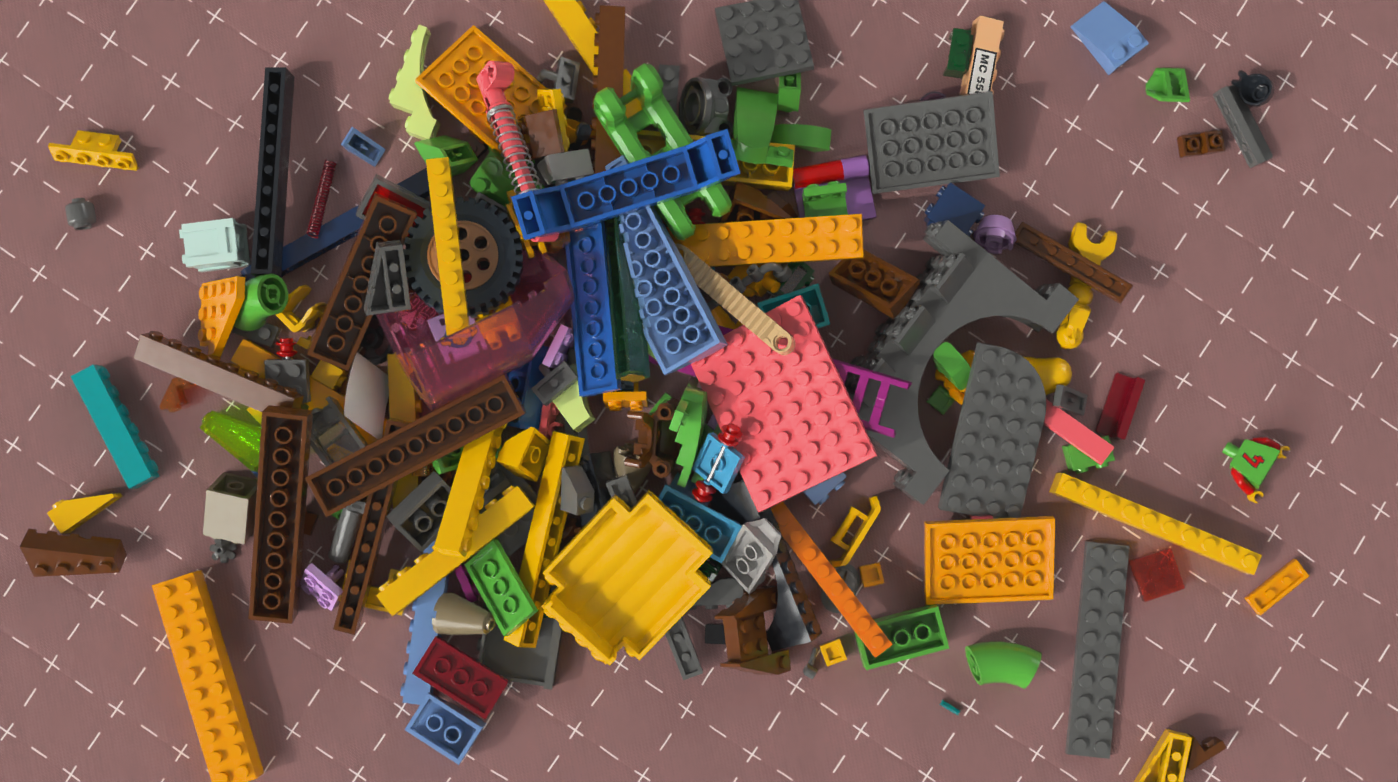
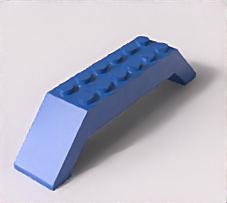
M728 129L706 135L683 147L562 185L512 196L511 199L524 240H530L576 230L686 196L741 173Z

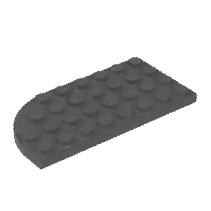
M977 342L947 469L950 471L945 476L938 508L940 510L976 516L992 515L993 518H1018L1021 516L1044 424L1046 395L1042 380L1035 368L1023 356L1012 350Z

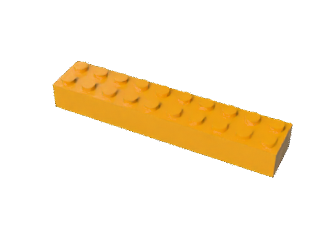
M203 571L192 572L152 585L211 781L248 782L257 779L264 773L263 766Z

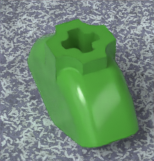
M948 342L942 343L933 353V359L936 363L934 366L959 390H964L967 387L971 368L952 344Z

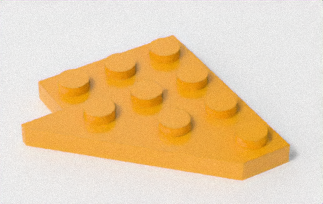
M235 276L203 283L199 290L201 308L199 309L198 316L199 320H201V329L198 331V340L201 347H208V355L221 357L245 299V277Z

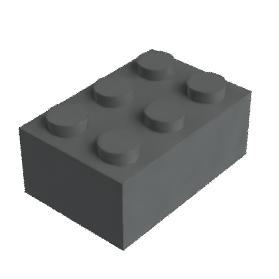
M433 471L386 517L420 552H423L437 538L451 488Z

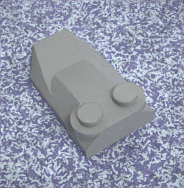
M766 518L745 523L721 563L748 594L754 592L757 586L764 582L765 573L777 554L781 533Z

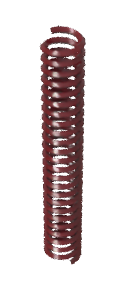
M325 159L321 180L317 189L318 192L314 201L315 204L311 213L309 228L307 229V234L312 238H319L313 235L320 234L321 223L324 219V211L326 210L325 207H327V199L329 198L328 195L332 186L333 175L335 174V166L337 165L333 161H327V159Z

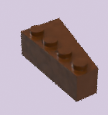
M29 528L20 545V549L34 577L120 573L127 556L121 539L97 536L87 539L79 534L72 533L70 536L57 535L55 531H47L45 534L37 533V529Z

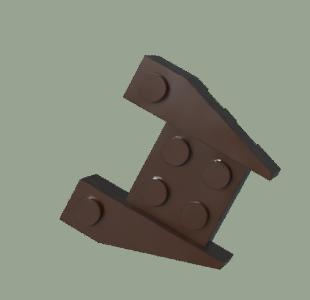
M777 585L759 586L750 594L745 591L744 595L741 598H736L730 607L721 610L715 615V619H723L728 658L727 662L720 663V667L758 675H779L791 671L789 649L775 651L768 649L764 612L777 608Z

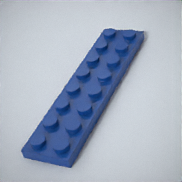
M605 221L564 232L579 396L581 397L622 390Z

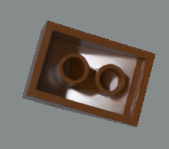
M737 181L729 194L732 202L730 212L719 217L718 223L790 219L792 217L756 188Z

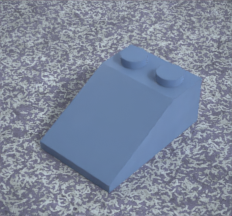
M1105 1L1071 25V29L1108 75L1149 44L1136 26Z
M428 692L406 726L405 731L459 765L464 760L486 723L470 712Z

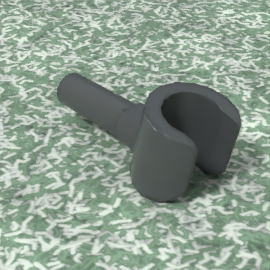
M813 647L809 662L803 669L804 675L810 679H813L818 669L813 667L818 648Z

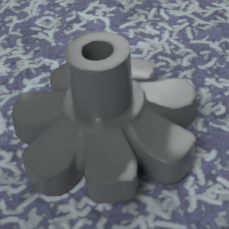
M215 539L216 544L210 545V551L215 552L211 556L213 560L220 558L221 563H228L229 559L236 557V553L233 550H237V544H231V541Z

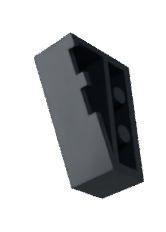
M610 451L591 453L580 458L579 465L583 467L594 489V512L580 515L581 526L586 525L611 499L606 482L615 479L616 474Z

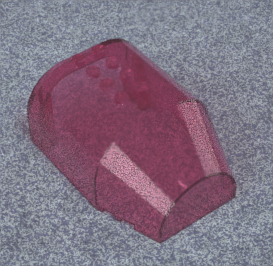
M537 245L532 246L534 251L533 258H529L526 250L522 249L523 273H521L519 285L517 284L515 287L516 291L513 295L510 294L513 301L512 305L498 312H495L493 309L494 314L437 342L427 320L442 314L436 312L434 308L427 306L416 292L409 295L411 309L376 314L401 368L415 391L431 411L531 362L574 303V291L567 270L547 253L542 254ZM478 264V269L487 270L490 265L480 268ZM465 273L464 282H470L472 276L468 273Z

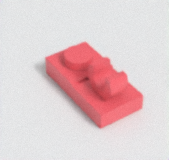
M553 401L547 406H542L539 432L548 440H551L555 427H563L562 423L555 422L556 416L560 411Z

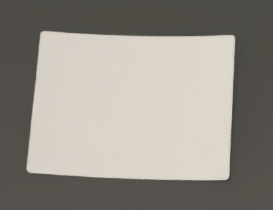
M357 352L347 385L344 416L379 440L382 438L384 416L389 397L388 375Z

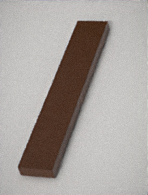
M1021 222L1015 231V244L1119 304H1122L1133 288L1131 283L1024 222Z

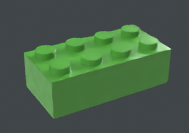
M935 604L874 619L893 644L876 658L854 631L861 661L866 670L949 649L939 607Z

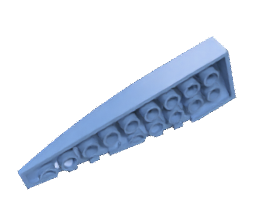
M622 155L606 165L605 168L606 170L628 164V161ZM650 206L618 216L628 267L635 286V297L639 303V314L644 325V335L663 374L668 375L727 346L728 344L655 207Z

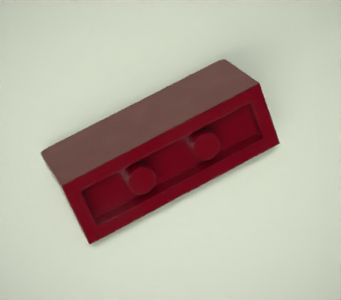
M1115 373L1095 430L1097 433L1108 435L1117 440L1126 439L1145 379L1139 377L1131 378Z

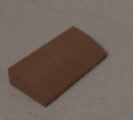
M864 250V258L843 259L828 273L833 285L893 319L903 310L920 283L918 278Z

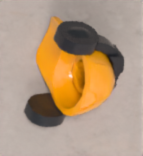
M577 107L569 109L567 113V126L565 127L566 136L570 142L569 149L575 151L580 146L585 145L591 138H596V130H592V125L585 122L581 123L582 112Z

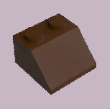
M557 109L526 115L519 119L518 126L529 150L528 154L531 156V161L544 159L547 155L565 152Z

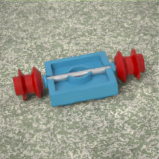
M735 424L723 425L722 430L724 433H719L718 435L714 432L708 433L692 467V470L704 478V480H697V488L692 490L694 498L699 502L711 501V494H714L716 489L722 494L728 493L743 463L745 456L732 447L739 444L736 438H741L743 435L740 428Z

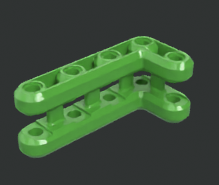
M644 63L634 69L631 77V92L623 97L618 98L614 88L606 87L596 93L594 98V112L620 154L625 156L628 163L683 147L693 142L664 97L662 79L651 64ZM638 98L642 104V110L627 118L625 105ZM651 124L655 129H658L666 145L650 155L648 150L645 151L637 135L638 132ZM720 183L704 190L654 205L677 240H686L694 235L696 226L692 224L685 213L684 206L697 197H700L701 201L704 200L714 217H722L730 212L732 202Z

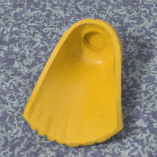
M1024 357L1039 374L1044 386L1045 395L1054 393L1056 385L1067 386L1070 383L1072 371L1066 360L1059 357Z

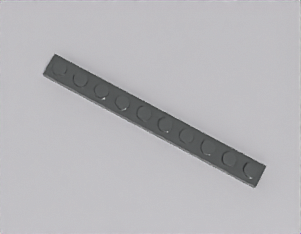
M627 474L606 482L611 498L616 494L630 508L637 503ZM681 617L665 635L683 680L702 674L703 668L683 617Z

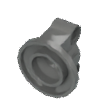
M695 77L685 84L679 101V120L689 135L706 136L719 132L720 128L721 131L728 129L729 136H732L733 125L727 120L729 113L727 96L732 93L733 87L727 78L714 80Z

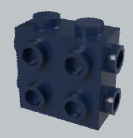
M951 182L946 187L942 185L936 194L938 200L935 204H929L924 212L927 216L923 221L927 223L928 227L931 223L935 224L938 221L949 220L970 237L973 232L970 228L974 222L978 224L985 213L982 210L985 205Z

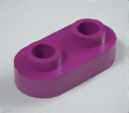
M462 563L454 571L467 600L473 603L478 600L477 596L480 595V592L475 583L472 584L469 577L470 574L465 564Z

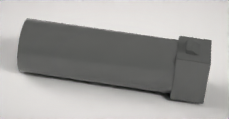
M367 496L342 509L328 553L330 560L337 563L349 561L361 524Z

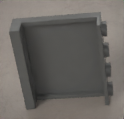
M484 601V603H483V608H486V610L489 611V609H488V607H487V605H486V603H485V601ZM543 618L536 648H524L505 641L495 621L493 630L488 634H482V638L478 639L477 651H480L479 659L475 660L509 681L544 686L543 689L552 690L555 683L563 630L556 619Z

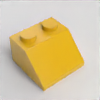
M530 427L506 440L498 453L496 461L515 476L537 482L546 462L550 440L536 428Z

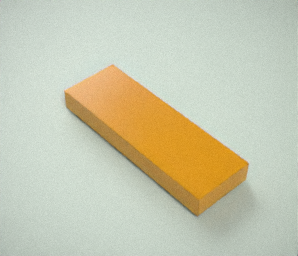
M1292 559L1247 595L1245 599L1258 615H1262L1307 579L1309 574L1297 559Z

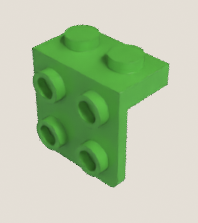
M833 181L824 186L811 184L804 188L802 198L805 217L848 215L845 199L847 193L846 183Z

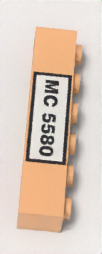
M979 16L973 21L971 28L973 41L968 71L963 74L959 95L992 91L994 94L992 84L997 76L995 68L996 62L1001 55L999 45L1004 37V21Z

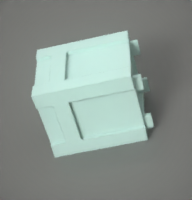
M234 218L181 224L182 229L179 230L180 238H184L185 255H182L183 264H186V267H194L199 272H208L251 265L247 226L245 224L236 222Z

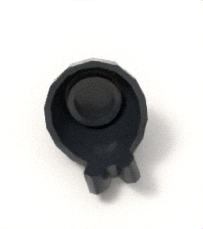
M1239 70L1238 76L1240 79L1231 81V84L1239 88L1241 99L1250 106H1262L1273 97V83L1265 75H1247L1243 70Z

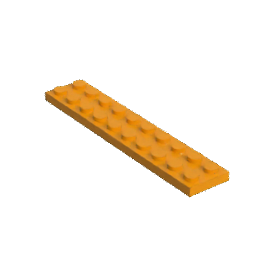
M862 214L695 225L694 235L686 240H677L670 229L666 227L675 244L684 245L710 267L757 265L769 262L791 263L864 258ZM679 250L681 256L683 257V250Z

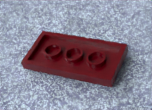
M437 635L412 673L484 719L488 717L509 683V680Z

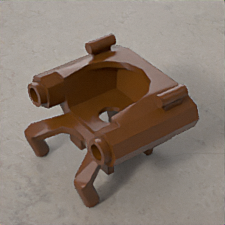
M675 398L666 399L658 406L654 414L628 411L627 417L629 419H636L635 430H639L638 443H634V454L641 456L639 459L625 458V466L644 468L649 461L653 465L654 475L659 478L668 476L675 467L679 470L683 469L684 466L676 464L681 450V444L675 442L678 431L675 432L669 429L675 410L680 402Z

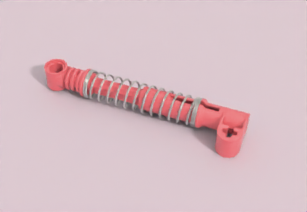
M489 61L476 79L487 107L486 115L488 121L491 122L490 127L494 129L493 135L497 136L498 149L502 150L501 156L505 158L504 164L508 165L506 170L510 172L509 178L513 179L511 184L516 186L514 192L521 194L531 190H538L536 188L538 184L540 189H542L539 177L534 169V163L528 154L529 150L526 147V142L523 140V134L518 126V120L515 118L513 107L507 102L504 94L514 79V66L510 62ZM511 165L513 170H509L508 167ZM516 179H517L518 185H516V184L513 183ZM520 187L521 192H517L516 189ZM559 233L531 240L533 242H554L557 240Z

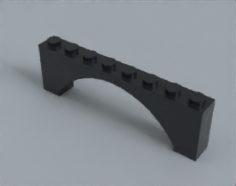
M743 479L733 482L728 493L722 494L716 489V492L711 494L712 500L710 503L713 510L731 517L741 525L766 518L780 532L771 507L758 512ZM781 534L777 554L772 561L778 589L777 608L773 621L766 630L767 641L772 651L812 642L823 634L804 590L803 583L796 571L795 564L789 554L787 544Z

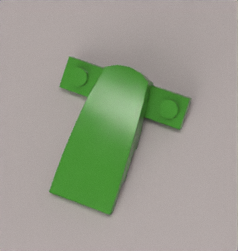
M737 87L733 125L734 139H731L737 160L747 163H766L792 168L794 150L784 146H770L777 113L778 94Z
M691 377L685 388L669 427L672 431H678L675 442L682 444L676 464L684 466L677 485L684 488L700 449L707 416V392L697 387L699 381Z

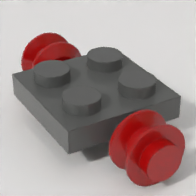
M291 337L280 338V342L275 344L280 346V350L276 354L281 356L282 359L264 360L265 379L276 380L278 385L283 387L295 388L297 393L304 395L302 403L311 402L309 359H292L291 356L298 353V351L294 350L293 345L298 342L293 341Z

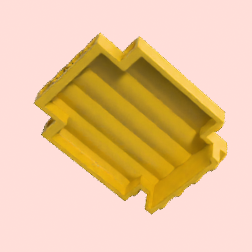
M650 490L632 508L615 494L544 569L545 580L551 585L555 584L557 587L543 601L541 607L548 617L554 618L559 622L562 630L575 636V640L580 646L588 648L597 661L611 665L616 660L617 652L623 646L629 656L640 660L711 587V581L698 568L713 554V548Z

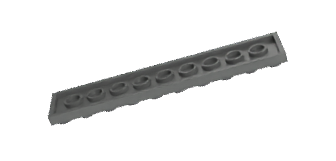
M1085 541L1065 753L1069 755L1110 759L1130 546Z

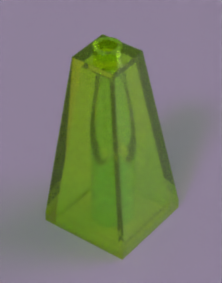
M219 411L208 412L203 417L202 425L199 428L251 471L258 472L261 426Z

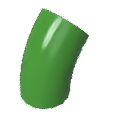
M266 274L246 281L245 299L234 327L244 331H253L261 328L269 316L281 313L288 303V290L284 280L278 275Z
M990 641L965 647L968 665L979 685L1007 683L1025 689L1032 681L1042 657V653L1035 649L1010 642Z

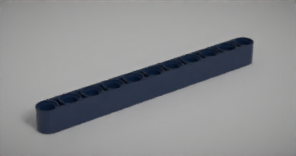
M427 168L397 184L422 198L430 196ZM358 206L323 224L319 232L320 234L313 235L319 238H312L305 234L283 247L281 277L357 236L363 219L356 216ZM251 265L240 272L245 277V282L255 277L251 274Z

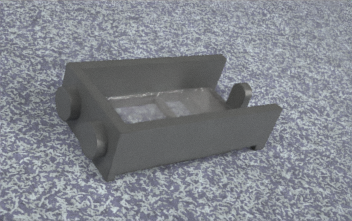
M330 396L326 398L329 403L323 409H313L311 446L326 467L368 445L352 421L344 416V410L337 399Z

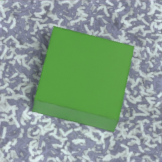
M939 385L926 402L944 415L955 400L946 389Z

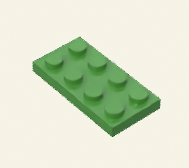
M493 539L465 564L468 573L503 636L511 635L538 612L536 605L499 540Z

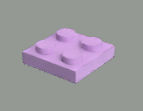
M560 325L542 364L551 368H557L562 362H567L568 355L566 354L569 348L575 345L572 328Z

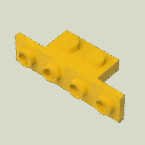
M78 130L71 145L49 143L48 145L56 161L123 170H138L133 153L117 151L121 143L119 135Z

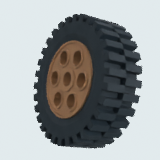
M457 197L455 207L458 232L465 231L467 233L466 238L460 240L461 253L466 252L470 255L467 261L462 262L463 274L468 273L472 276L471 281L465 283L468 315L473 319L478 318L477 315L483 314V316L488 315V311L492 309L496 311L500 308L499 305L501 303L505 304L509 300L510 294H514L516 291L515 287L517 284L519 285L520 276L523 273V251L519 234L515 231V226L511 221H508L507 216L503 212L499 213L497 207L494 205L489 207L487 202L483 200L477 203L475 198L469 197V201H464L463 197ZM427 208L423 211L424 216L422 218L418 216L414 220L416 223L415 227L410 226L408 230L409 238L405 237L404 244L406 249H403L407 278L419 298L427 306L434 308L436 312L442 314L444 309L432 210L430 211ZM478 240H485L487 242V246L483 249H478L475 244ZM481 261H487L490 266L487 270L478 269V264Z

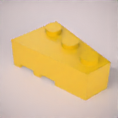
M1165 729L1134 782H1183L1192 737L1186 733Z

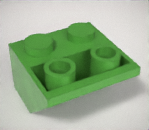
M446 135L414 143L425 163L426 159L448 157L452 176L464 173L478 161L468 142Z

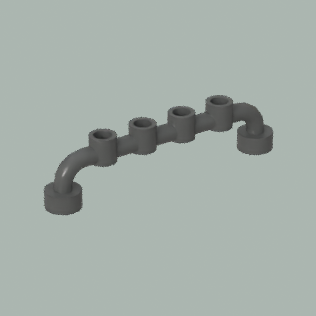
M769 262L761 267L753 264L748 267L746 271L748 275L741 280L736 276L729 283L740 293H743L748 285L752 282L761 281L764 274L769 271H773L774 277L779 282L787 281L791 277L792 271L785 263ZM714 299L707 303L711 312L717 306H721Z

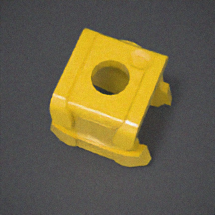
M308 285L299 286L292 293L288 294V303L281 313L275 314L292 332H308L315 326V320L318 317H322L327 305L325 302L316 303L306 312L302 320L292 312L295 306L312 290Z

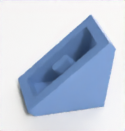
M351 127L341 143L347 151L374 167L386 150L354 127Z

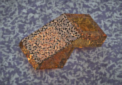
M179 377L173 378L159 405L160 410H166L169 413L182 410V406L188 404L184 390L194 388L197 385Z

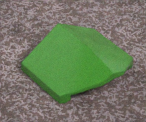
M1156 68L1145 85L1146 94L1159 101H1190L1185 69Z

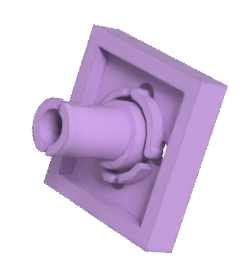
M311 563L304 571L300 581L301 588L305 593L312 594L321 607L332 611L338 605L343 590L336 582L345 573L342 569L338 571L339 566L334 565L325 575Z

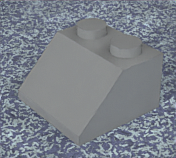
M589 149L547 155L537 164L538 170L548 185L555 184V186L594 174Z

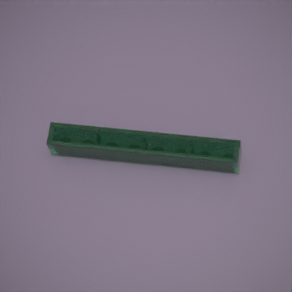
M618 216L605 220L616 380L638 382L650 377L648 345L643 331V320L639 314L638 298L635 297L634 279L631 278L623 243H626L624 233H621L619 228L621 219Z

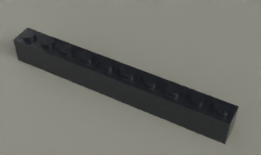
M265 67L251 274L255 277L275 274L281 278L295 78L286 67Z

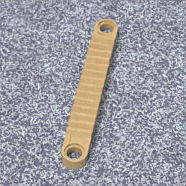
M675 244L678 250H683L684 255L682 258L696 284L704 292L710 295V297L780 355H788L794 350L796 343L792 335L682 244ZM787 338V347L779 349V340Z

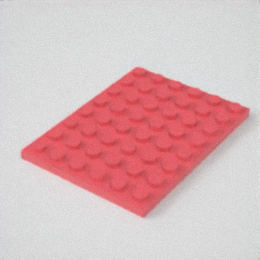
M801 295L765 313L795 339V348L790 354L780 355L745 325H742L723 335L728 344L727 346L691 364L702 390L707 392V401L721 432L724 433L722 430L723 425L732 423L737 425L743 434L741 438H736L739 444L732 447L745 456L739 471L758 512H762L878 456ZM782 338L778 342L779 349H784L788 345L787 338Z

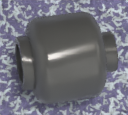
M85 198L72 199V203L65 206L68 225L74 227L75 230L91 229L92 225L96 223L94 204L85 201Z

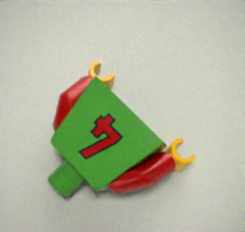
M1268 437L1245 439L1240 448L1230 442L1226 444L1222 453L1233 458L1229 466L1231 475L1238 487L1247 495L1249 501L1258 503L1255 501V495L1264 496L1262 492L1255 490V488L1259 489L1277 458H1287L1282 454V450L1290 451L1288 446H1280L1279 443Z

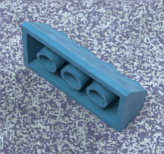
M665 484L658 498L713 548V554L710 557L722 563L742 525Z

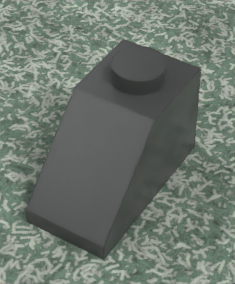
M581 465L562 467L560 510L574 515L594 512V489Z

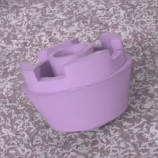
M1002 215L985 216L974 232L975 242L992 254H1001L1003 249L1012 250L1013 244L1016 242L1012 221Z

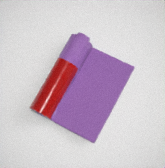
M866 155L793 168L792 184L799 217L805 218L802 198L804 188L811 184L824 186L828 185L829 182L840 181V183H846L847 187L845 199L848 215L862 214L863 220L876 218L868 178L870 171L869 158L867 159Z

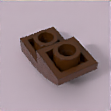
M1222 130L1177 137L1180 158L1225 151Z

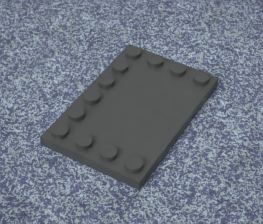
M992 91L863 109L873 194L944 185L950 182L959 183L1000 177Z

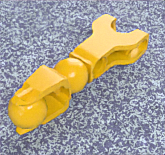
M1077 222L1072 228L1068 247L1100 266L1101 261L1114 252L1117 233L1108 230L1102 236L1100 243L1094 244L1087 238L1086 224ZM1071 276L1069 284L1071 286L1068 288V291L1079 300L1061 322L1056 333L1057 341L1063 349H1074L1082 343L1084 339L1083 329L1091 312L1088 305L1091 304L1093 299L1092 287Z

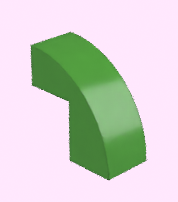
M802 124L774 125L771 143L791 144L811 152L830 150L831 129Z

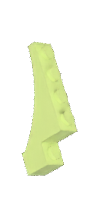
M418 25L417 30H414L411 36V47L404 54L405 62L403 68L399 69L397 73V84L390 91L389 103L396 109L412 114L406 120V132L410 136L425 140L436 137L440 123L433 117L426 91L416 83V78L424 71L426 48L431 35L427 27Z

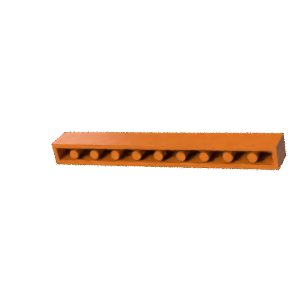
M784 502L772 506V513L779 525L784 540L871 654L876 658L892 646L891 641Z

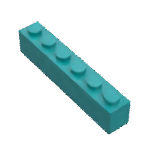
M93 364L70 376L128 488H139L160 477L157 472L159 469L156 462L151 460L147 445L141 441L138 435V427L131 422L128 416L130 414L128 408L121 403L118 389L109 380L110 374L108 370L101 365Z

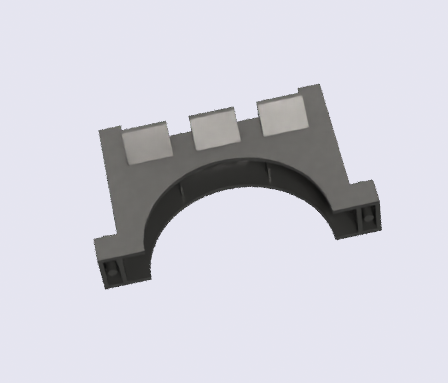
M949 220L938 221L935 224L931 223L927 227L923 240L941 255L932 256L925 264L927 267L925 271L916 276L920 283L909 302L896 318L889 317L884 324L881 323L876 328L874 341L868 346L867 351L869 352L866 356H856L850 363L912 382L909 389L895 385L890 386L879 425L896 430V437L892 438L870 430L866 431L874 444L905 467L895 475L893 485L909 498L922 505L926 503L950 471L937 459L928 446L918 416V391L921 377L936 348L961 326L990 316L1011 318L1029 326L1037 333L1042 328L1054 333L1079 300L1060 283L1043 284L1036 290H1033ZM849 372L845 387L853 401L860 375ZM869 379L859 413L860 419L870 421L881 381Z

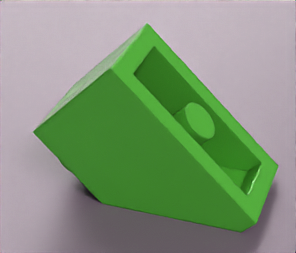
M801 72L779 77L777 110L798 112Z

